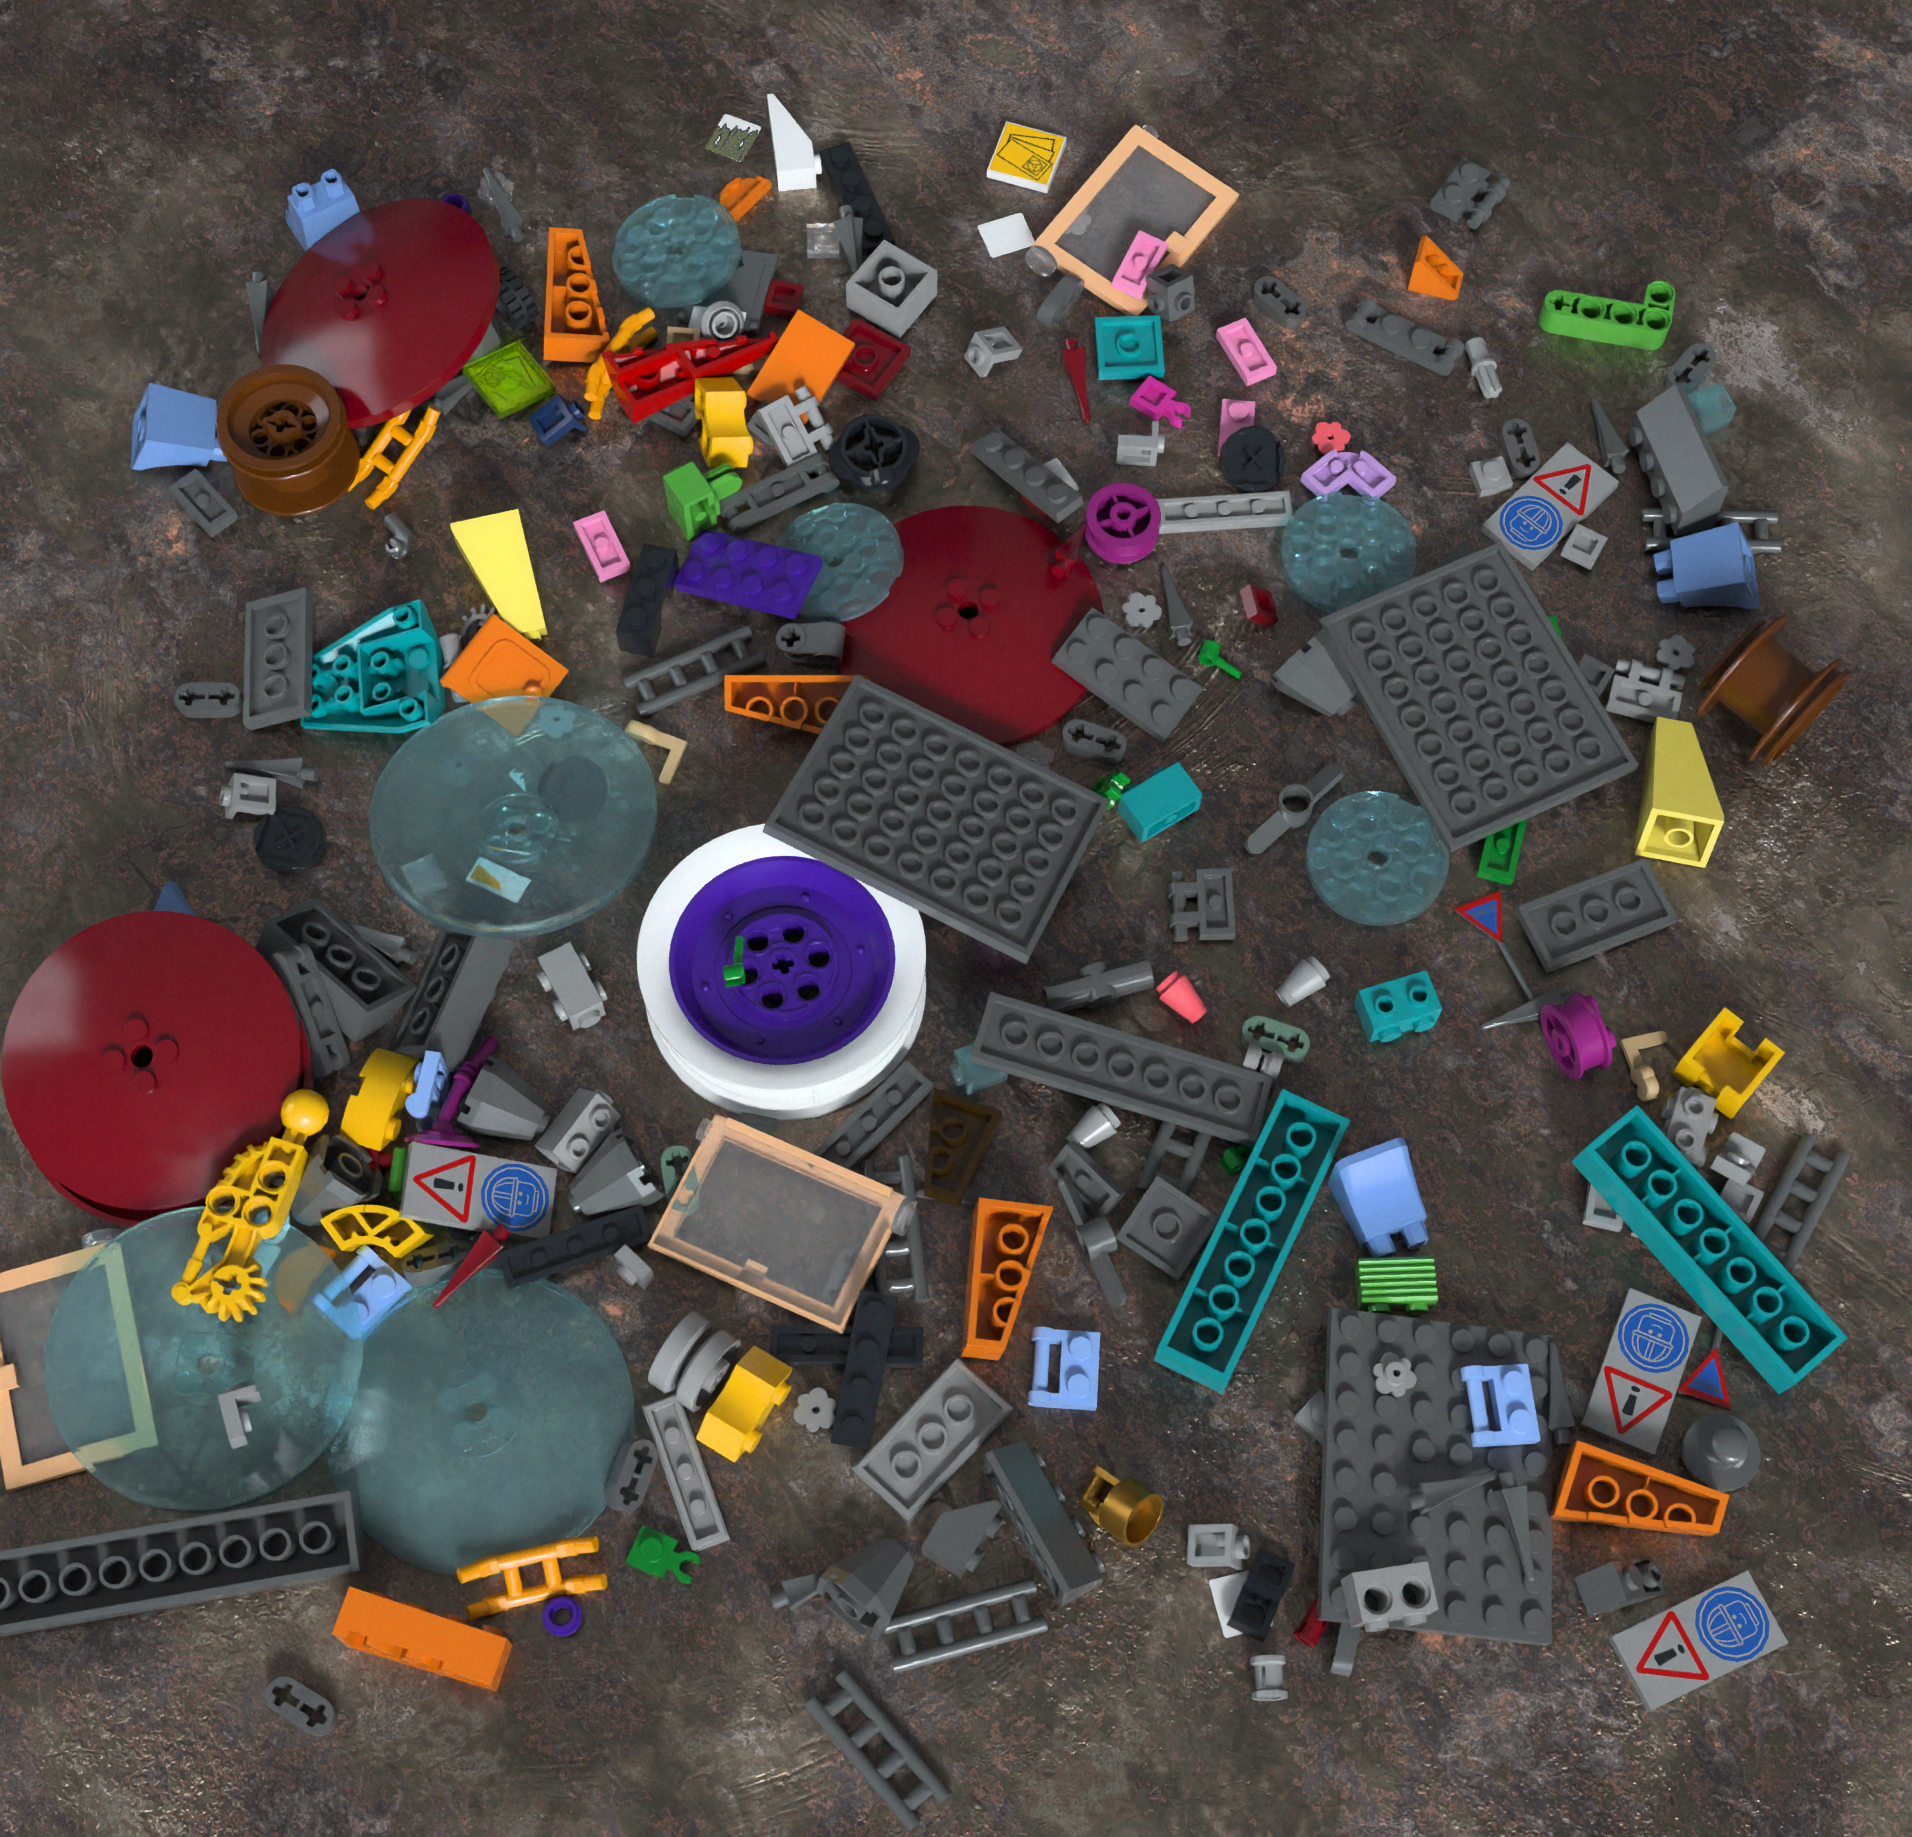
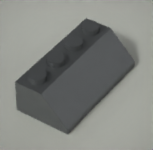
M1682 383L1674 384L1636 412L1632 426L1628 429V439L1631 446H1635L1638 452L1642 471L1647 472L1654 497H1658L1661 503L1665 522L1667 524L1670 523L1674 535L1678 536L1714 528L1729 484Z
M317 898L265 921L256 945V949L271 963L273 954L282 950L289 951L291 947L300 943L307 944L313 952L340 1030L354 1043L381 1030L417 989V986Z
M483 922L442 927L418 980L417 989L408 1002L387 1050L419 1059V1062H423L426 1050L440 1052L449 1073L457 1072L468 1059L470 1045L474 1036L483 1025L482 1018L488 1004L497 993L496 986L502 972L511 961L510 954L515 943Z
M1025 1440L991 1450L984 1456L983 1472L1059 1607L1067 1605L1100 1586L1103 1580L1101 1573L1105 1571L1104 1565L1095 1550L1088 1552L1081 1540V1538L1085 1537L1084 1530L1074 1515L1069 1518L1061 1504L1065 1503L1066 1500L1057 1483L1053 1481L1049 1484L1042 1470L1046 1468V1465L1039 1451L1036 1448L1030 1450Z

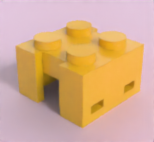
M1724 1007L1683 1056L1671 1074L1686 1086L1692 1087L1697 1085L1710 1096L1717 1099L1715 1108L1732 1119L1785 1052L1767 1038L1761 1042L1755 1051L1751 1050L1734 1037L1744 1021Z

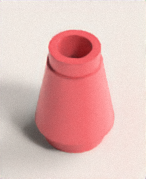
M1177 970L1156 988L1157 992L1161 995L1159 999L1186 1020L1188 1019L1192 1025L1208 1011L1187 975L1182 976Z

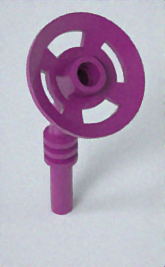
M487 1037L470 1061H465L453 1076L454 1083L437 1116V1122L432 1123V1129L404 1137V1142L411 1143L413 1141L429 1145L479 1149L480 1144L466 1135L455 1132V1124L452 1123V1119L466 1091L471 1090L489 1055H493L498 1048L499 1042L496 1038Z

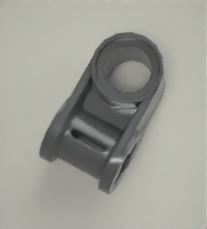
M834 622L789 623L782 626L777 632L776 644L784 652L788 661L793 664L838 665L843 661L845 627Z

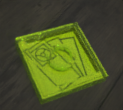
M519 340L463 366L464 376L499 419L507 417L556 392L554 382Z

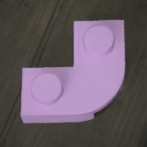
M1335 449L1328 452L1302 474L1300 482L1323 502H1326L1348 483L1369 503L1373 504L1395 485L1396 477L1374 457L1361 450L1360 454L1353 452L1337 453Z

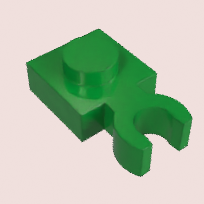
M1121 771L1111 772L1099 778L1091 791L1111 800L1107 807V810H1109L1123 795L1120 792L1121 789L1129 784L1131 779Z
M642 1525L626 1559V1563L662 1580L668 1569L673 1571L676 1579L681 1583L691 1584L692 1577L682 1573L681 1566L687 1561L699 1565L701 1559L696 1553L691 1551L677 1553L678 1540Z

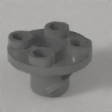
M1714 1413L1699 1418L1687 1429L1680 1445V1454L1689 1474L1699 1484L1720 1492L1733 1491L1746 1485L1757 1473L1761 1461L1760 1446L1754 1432L1743 1421L1728 1414Z

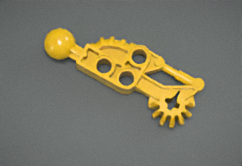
M299 1089L289 1094L282 1103L280 1113L282 1124L286 1128L282 1140L271 1137L270 1141L264 1142L263 1146H252L250 1144L246 1147L248 1151L241 1155L237 1153L233 1158L235 1160L234 1164L230 1168L226 1167L224 1169V1179L218 1180L216 1187L210 1190L206 1196V1206L197 1226L200 1238L193 1255L188 1259L180 1281L171 1289V1295L178 1304L185 1306L190 1303H200L207 1314L218 1312V1318L221 1321L226 1322L232 1314L237 1322H242L244 1317L243 1311L248 1310L250 1314L256 1315L257 1309L253 1303L266 1302L267 1297L260 1290L268 1286V1281L265 1277H259L263 1267L253 1257L262 1239L273 1238L281 1231L309 1158L304 1148L307 1136L320 1132L328 1121V1104L321 1094L311 1089ZM285 1176V1181L280 1187L268 1188L269 1182L274 1177ZM228 1200L235 1201L234 1207L229 1212H218L223 1202ZM262 1211H271V1216L265 1223H254L257 1214ZM233 1233L223 1259L198 1279L203 1266L202 1261L209 1244ZM239 1283L241 1288L239 1290H232L229 1295L225 1288H235Z

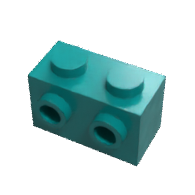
M1177 762L1170 767L1162 766L1151 774L1148 780L1141 784L1133 783L1121 792L1123 795L1119 799L1118 813L1138 840L1143 843L1199 810L1202 793L1180 763Z
M1427 970L1358 990L1354 1001L1355 1009L1369 1042L1379 1039L1381 1042H1389L1401 1036L1402 1032L1412 1029L1415 1032L1428 1030L1436 1024L1435 1022H1437L1442 1011V1006Z

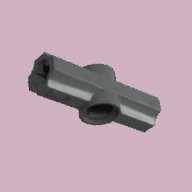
M1143 955L1111 965H1107L1106 962L1086 965L1075 975L1042 983L1041 990L1046 1008L1062 1013L1087 1005L1091 1009L1102 1008L1114 1003L1120 996L1152 988L1155 982L1150 962Z

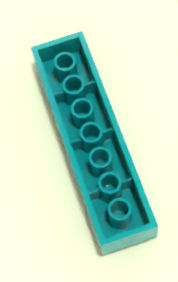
M1284 1089L1281 1090L1157 1348L1154 1358L1155 1362L1221 1394L1224 1393L1351 1120Z
M1638 1105L1584 1148L1571 1161L1778 1395L1796 1385L1848 1338Z

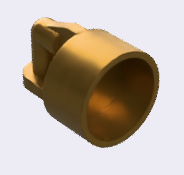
M1094 1463L1090 1468L1094 1474L1080 1494L1079 1504L1087 1510L1097 1525L1126 1545L1133 1547L1143 1543L1154 1532L1161 1520L1164 1509L1163 1498L1135 1478H1126L1120 1481ZM1111 1483L1114 1487L1108 1493L1105 1500H1102L1100 1496L1107 1485Z

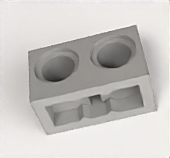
M1428 1561L1354 1572L1341 1579L1351 1628L1364 1626L1366 1632H1375L1390 1628L1388 1622L1402 1620L1404 1626L1418 1625L1427 1622V1615L1439 1610ZM1404 1586L1414 1591L1416 1596L1415 1605L1409 1604L1404 1599L1402 1594ZM1365 1592L1372 1593L1377 1598V1611L1367 1607L1364 1600Z

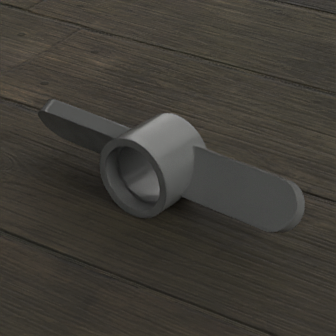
M1337 763L1329 764L1305 785L1291 784L1283 788L1279 795L1276 810L1245 838L1244 846L1246 850L1251 854H1260L1288 828H1297L1305 825L1310 819L1314 803L1343 778L1342 766ZM1296 799L1301 801L1307 809L1303 812H1292L1284 806L1283 802Z
M1067 1174L1058 1177L1057 1182L1076 1224L1075 1233L1081 1249L1088 1261H1090L1108 1303L1115 1308L1122 1306L1126 1302V1292L1109 1256V1253L1118 1250L1113 1230L1104 1215L1090 1220L1072 1179Z

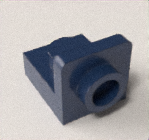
M557 394L528 417L540 440L548 447L574 427L582 432L588 429L583 419L586 414L581 405L576 400L569 401L560 394Z

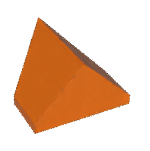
M1427 235L1422 236L1420 239L1408 291L1452 301L1458 299L1464 273Z

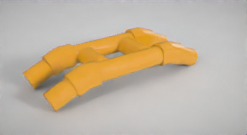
M646 307L637 314H632L620 324L618 332L604 351L612 350L613 354L632 352L634 347H643L644 349L645 345L658 338V333L653 326L634 335L643 325L655 318L652 309ZM602 354L590 366L585 379L584 398L590 402L588 416L595 420L601 418L605 399L612 388Z
M435 405L428 406L424 418L421 419L418 428L414 432L415 435L401 427L407 420L411 410L388 420L364 456L360 458L356 478L347 492H350L359 482H362L371 473L375 465L388 475H385L364 502L370 509L375 510L384 500H387L399 486L398 483L425 443H428L433 436L437 426L436 422L441 413L439 407ZM392 438L406 446L396 463L382 454Z
M577 1536L558 1539L552 1543L501 1555L487 1556L475 1560L474 1563L457 1568L456 1572L461 1584L503 1571L507 1587V1593L506 1591L483 1598L481 1601L467 1605L465 1611L469 1621L487 1615L491 1616L509 1610V1608L558 1596L605 1590L608 1581L604 1573L593 1575L579 1574L562 1579L557 1559L558 1557L563 1558L577 1556L582 1553L597 1552L599 1550L597 1536L581 1538ZM542 1561L546 1583L523 1589L518 1567Z

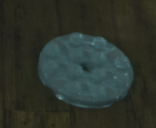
M672 194L644 204L624 221L615 237L617 242L614 254H612V262L622 287L638 301L660 308L684 307L700 303L720 290L729 281L740 260L741 238L735 220L720 203L694 194V198H677L676 194ZM675 247H684L682 255L679 253L670 254L669 252Z
M1333 492L1308 501L1292 515L1284 530L1280 548V560L1287 581L1302 599L1320 610L1334 613L1411 580L1416 567L1417 545L1407 521L1386 502L1363 493L1360 497L1342 495V492ZM1344 548L1353 549L1357 553V558H1341L1340 550Z
M833 503L801 515L786 528L775 543V546L820 556L823 566L798 613L799 615L812 618L813 622L816 623L848 621L874 609L890 594L889 588L894 583L896 577L900 578L904 564L902 543L893 524L882 513L860 504ZM833 556L844 559L837 567L828 566L833 560Z
M1364 791L1345 796L1322 812L1310 832L1305 852L1306 870L1309 880L1318 896L1328 907L1351 921L1371 926H1390L1409 921L1432 905L1445 883L1449 868V852L1424 809L1419 805L1415 807L1409 802L1399 799L1400 795L1383 791ZM1374 851L1381 852L1386 857V862L1381 867L1380 865L1373 864L1370 860H1367L1369 853Z

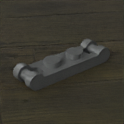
M1366 296L1360 298L1356 305L1357 311L1351 313L1345 322V326L1352 333L1443 376H1448L1455 366L1454 360L1459 359L1465 350L1464 344L1458 339L1442 337L1377 306L1373 299ZM1368 318L1374 321V325L1368 323L1366 319ZM1437 351L1443 355L1437 356L1434 353Z
M818 454L722 499L719 502L720 512L723 517L728 518V526L732 533L740 535L746 532L750 526L821 492L828 493L833 491L840 482L834 472H829L827 468L828 462L824 456ZM809 475H816L817 478L810 480ZM746 505L748 510L740 514L739 508Z
M300 943L291 947L289 951L282 950L273 954L271 964L277 973L281 975L307 1029L312 1049L314 1077L321 1079L331 1074L332 1070H340L348 1066L350 1063L349 1052L311 948L305 943Z

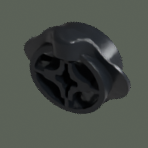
M872 414L862 415L851 420L843 429L839 439L832 445L829 452V464L835 474L843 479L850 480L861 488L872 491H885L897 486L904 479L908 469L919 455L920 443L913 431L898 425L888 417ZM864 439L862 443L855 445L854 449L848 450L855 440ZM870 443L872 444L873 451L878 455V461L875 454L873 455V452L870 450ZM900 455L894 465L884 467L888 461L894 459V456ZM860 468H868L871 471H865Z

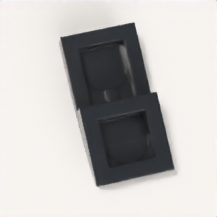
M1259 1547L1226 1625L1263 1642L1268 1634L1277 1607L1285 1594L1296 1564Z

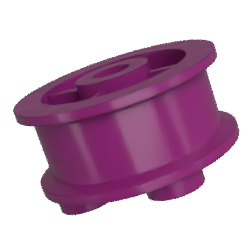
M1114 483L1101 488L1091 497L1086 509L1085 538L1089 547L1096 555L1111 563L1127 564L1143 559L1154 549L1158 540L1161 521L1159 504L1149 491L1135 484Z
M1576 992L1569 997L1566 1003L1558 1006L1548 1003L1542 1007L1540 1018L1546 1044L1556 1064L1568 1078L1578 1080L1583 1076L1585 1070L1595 1066L1599 1069H1605L1611 1065L1612 1048L1616 1046V1039L1612 1030L1608 1026L1605 1027L1599 1014L1597 1002L1592 995L1585 996L1580 992Z

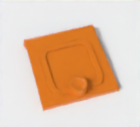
M492 613L439 682L443 687L452 689L518 738L565 678L569 670L503 622L498 615Z

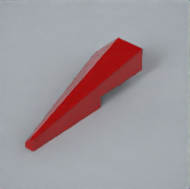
M769 332L767 337L747 339L746 335L737 336L734 341L717 342L715 338L665 344L663 349L643 351V347H634L632 352L613 354L612 350L602 352V358L617 401L632 423L635 424L694 393L695 378L725 377L771 353L779 338L775 332Z

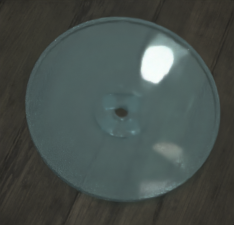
M540 696L499 697L472 703L435 719L432 725L425 726L416 732L398 749L382 771L375 786L369 810V835L374 857L386 883L403 903L421 917L454 932L476 937L502 939L531 937L550 933L586 919L614 900L631 883L646 861L654 842L658 821L657 793L652 772L638 746L622 729L601 714L578 704L555 698ZM516 826L526 828V831L520 835L508 833L510 829Z
M205 1206L163 1213L125 1230L96 1252L69 1284L56 1308L46 1341L44 1358L46 1395L55 1425L64 1442L83 1467L106 1487L129 1500L164 1511L210 1513L230 1510L266 1498L288 1486L308 1471L333 1444L351 1413L360 1387L364 1357L362 1326L357 1305L341 1271L329 1255L312 1239L285 1222L281 1231L276 1236L262 1239L257 1247L253 1259L263 1267L259 1277H265L268 1281V1286L260 1291L267 1298L266 1302L253 1303L257 1309L256 1315L250 1314L248 1310L243 1311L244 1317L242 1322H237L232 1314L226 1322L221 1321L218 1318V1312L207 1314L200 1303L180 1305L171 1295L172 1287L180 1281L188 1259L192 1257L200 1238L197 1226ZM220 1206L218 1212L226 1213L232 1210L233 1207ZM259 1213L255 1217L254 1223H265L270 1216ZM233 1233L209 1244L202 1261L203 1266L198 1279L223 1259ZM238 1283L235 1288L229 1287L225 1289L230 1295L232 1290H239L241 1286ZM209 1355L218 1357L220 1365L215 1372L205 1374L199 1371L198 1365L202 1358ZM248 1383L249 1386L257 1384L261 1401L239 1407V1410L247 1408L252 1426V1431L245 1433L248 1445L232 1449L217 1395L226 1393L225 1389L234 1384Z
M481 1269L437 1309L432 1307V1302L451 1279L414 1287L390 1302L367 1323L348 1348L338 1367L331 1386L325 1418V1445L334 1483L338 1492L351 1490L359 1493L363 1529L382 1547L409 1563L437 1573L457 1576V1568L474 1563L475 1560L487 1556L501 1555L552 1543L567 1537H577L595 1521L607 1506L604 1495L605 1487L619 1449L627 1440L634 1439L635 1395L631 1376L624 1356L604 1322L578 1297L543 1278L507 1290L501 1269ZM474 1403H482L487 1407L485 1417L478 1422H471L466 1418L467 1409ZM528 1564V1565H524V1566H519L518 1568L521 1569V1568L527 1567V1566L532 1565V1564Z

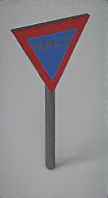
M1501 890L1453 909L1459 916L1496 941L1530 1001L1535 999L1536 996L1502 939Z
M1716 1326L1710 1354L1682 1383L1677 1392L1731 1410L1718 1354L1723 1332Z

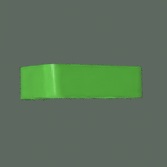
M1662 280L1653 281L1647 286L1641 304L1554 290L1545 297L1538 323L1544 331L1552 334L1644 350H1656L1663 345L1672 323L1675 290L1668 282Z

